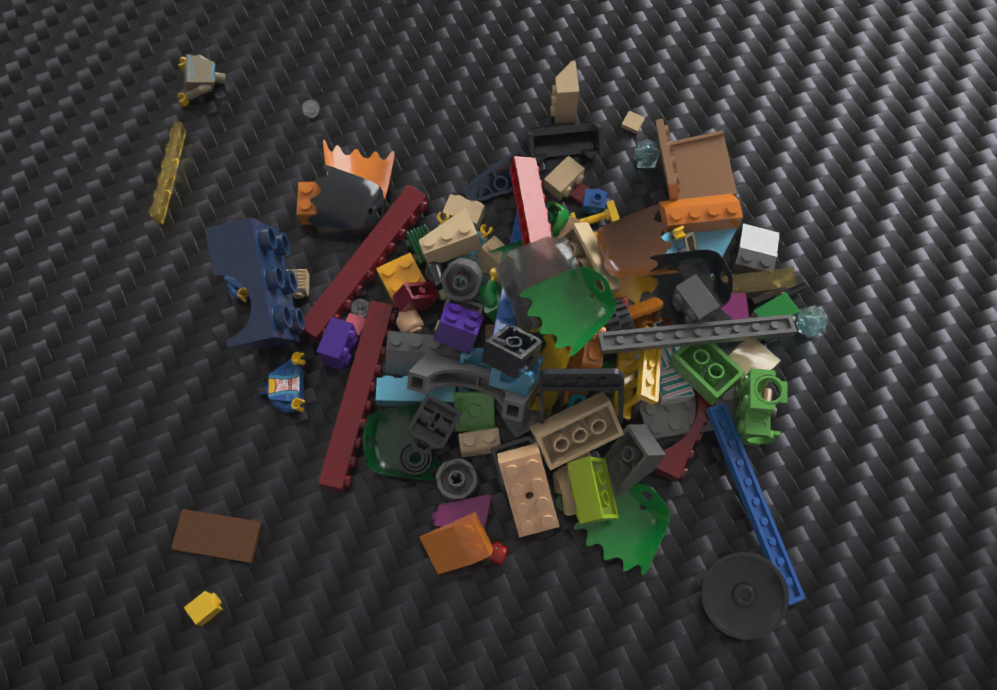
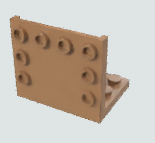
M663 119L656 120L659 149L670 200L733 194L737 197L723 130L671 142L668 125L664 126Z

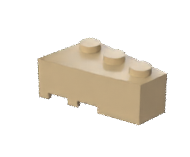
M467 208L418 240L427 264L431 262L443 263L482 248Z

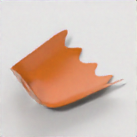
M323 140L326 165L376 183L383 190L385 199L394 162V151L385 160H382L377 152H374L370 158H364L357 149L350 155H344L338 145L331 152L325 140Z

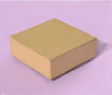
M629 111L621 128L637 134L645 117Z

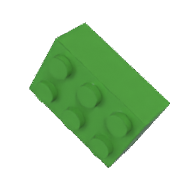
M715 343L682 346L673 354L669 365L711 406L733 388L745 374Z

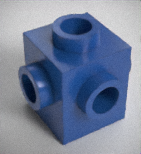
M585 189L581 213L592 216L604 212L607 209L606 202L610 201V199H607V192L601 189Z

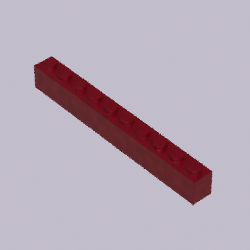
M411 185L405 188L304 317L305 329L301 331L303 334L320 344L330 318L333 317L341 320L342 314L345 310L350 309L355 297L363 292L365 284L373 279L376 268L384 265L389 253L392 254L399 240L405 238L410 226H414L420 213L427 209L428 201L426 194Z
M372 300L370 302L318 482L322 488L345 493L346 487H350L352 480L350 472L356 466V451L360 449L362 444L361 433L362 430H365L367 412H370L372 408L371 397L372 394L376 393L377 375L380 376L382 372L381 361L382 358L386 357L388 333L392 331L391 325L395 323L397 318V312H395L394 306L391 304Z

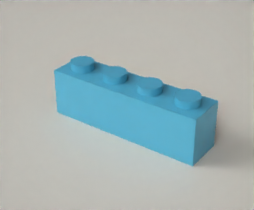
M386 375L382 378H377L376 403L378 406H404L423 402L426 394L408 390V376L394 378L393 376ZM441 387L428 392V394L454 407L456 387Z

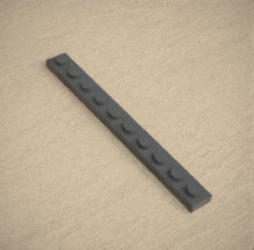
M789 314L598 332L597 340L600 353L611 354L794 336L797 330L792 316Z

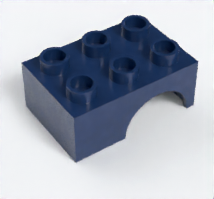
M251 217L205 228L214 276L224 275L235 278L244 285L251 300V314L246 326L234 337L226 339L227 347L259 351L301 341L299 331L305 329V319L301 309L294 308L292 293L298 291V284L292 270L287 271L284 256L290 255V244L284 232L279 233V230Z

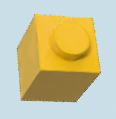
M206 591L184 607L194 623L199 626H203L223 610L219 605L221 603L219 597L215 593L211 594Z

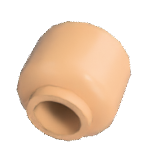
M416 310L399 312L396 319V325L401 332L420 334L423 331L424 322Z

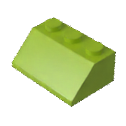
M588 456L567 462V475L571 480V494L576 502V516L580 524L619 519L606 459Z

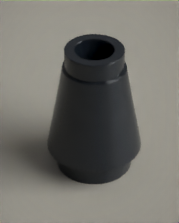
M431 262L426 265L425 274L435 290H442L441 277L444 273L443 266L439 262Z

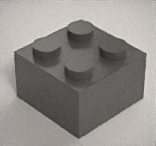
M696 274L675 288L672 303L677 311L681 310L684 314V320L687 324L710 322L716 317L720 306Z

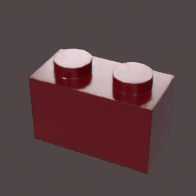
M428 281L404 283L392 298L400 312H407L410 310H428L440 298V295L432 283Z

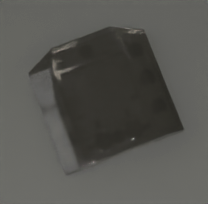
M546 236L508 252L501 263L495 268L518 326L524 332L542 326V319L538 316L527 315L532 305V300L520 297V293L554 276L579 267L568 238Z

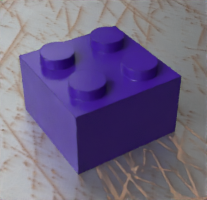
M447 302L433 341L470 354L484 316L476 311L464 309L458 304Z
M333 317L330 318L316 351L323 365L345 371L346 367L350 366L353 358L352 352L354 349H357L360 340L353 323Z

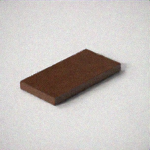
M182 509L171 549L253 563L262 522Z

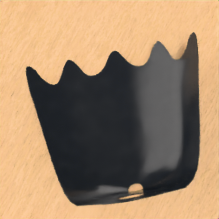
M323 165L328 175L315 179V182L321 187V192L310 199L311 203L317 208V214L309 218L308 221L318 228V231L312 234L311 237L316 239L343 240L366 239L385 214L383 190L376 183L329 165ZM380 207L381 216L377 218L376 213L378 208ZM369 208H372V214L368 213Z
M701 249L659 254L650 257L651 260L658 262V265L651 271L670 266L668 270L679 271L672 274L651 275V277L658 280V285L652 291L651 296L659 298L663 302V307L657 315L671 319V326L687 324L684 320V314L681 310H676L672 301L676 286L695 274L720 306L719 309L730 301L733 276L718 252ZM722 271L726 272L728 276L727 283L723 282L721 278ZM711 274H715V280L711 279Z

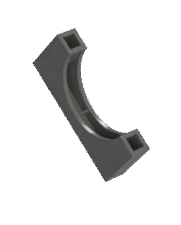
M427 352L409 371L407 389L422 394H427L429 391L441 387H465L478 390L490 395L501 404L503 418L521 423L536 401L539 384L536 383L528 396L489 385L491 370L468 363L460 364V361Z

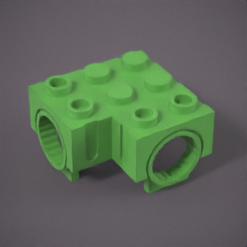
M751 368L734 390V399H737V406L734 408V418H737V425L735 427L743 445L760 446L761 444L773 443L781 436V431L770 430V415L775 411L778 403L787 404V382L778 379L775 370ZM770 381L778 386L780 392L779 398L774 401H766L762 398V391Z

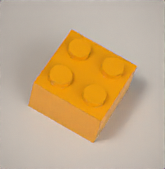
M411 253L376 268L379 279L394 307H397L392 296L404 283L426 282Z

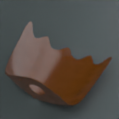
M661 205L645 208L613 221L597 230L599 251L606 271L611 276L630 278L679 272L668 270L670 266L651 271L658 265V262L651 260L650 257L666 254L673 246V243L664 241L660 236L662 231L666 229L667 224L654 220L655 214L661 208ZM607 255L611 257L610 261L607 260Z

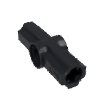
M798 275L782 282H773L765 287L764 290L748 296V306L754 311L785 292L791 297L805 290V282Z

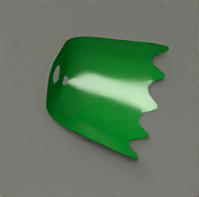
M578 267L561 273L526 289L519 295L520 297L532 300V305L527 315L538 316L542 319L540 333L553 334L557 337L555 349L571 346L570 356L575 355L610 320L616 309V301L605 276L587 267ZM597 279L603 282L605 287L604 291H601L597 288ZM591 292L596 296L595 299L590 297Z
M636 483L621 496L617 497L613 491L619 519L591 524H580L578 520L573 528L576 530L581 528L587 530L586 545L600 544L604 550V560L621 558L624 571L640 565L641 573L644 575L650 567L665 535L670 520V513L664 501L652 487ZM642 491L651 493L653 500L645 499ZM640 504H642L643 506H645L646 509H645V510H641V509L639 508V507H640Z

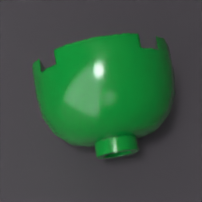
M548 201L546 203L548 205L545 208L548 209L551 238L556 239L560 235L559 232L565 227L570 215L565 207L554 201Z

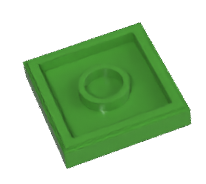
M481 391L454 392V407L463 412L455 426V432L495 429L493 397Z

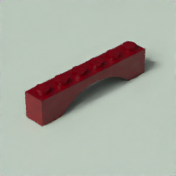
M694 388L696 411L692 427L682 440L664 450L666 456L654 470V473L675 483L679 478L683 479L688 468L685 467L687 460H692L696 451L692 449L694 443H699L703 432L700 431L702 425L706 426L709 421L705 409L712 407Z

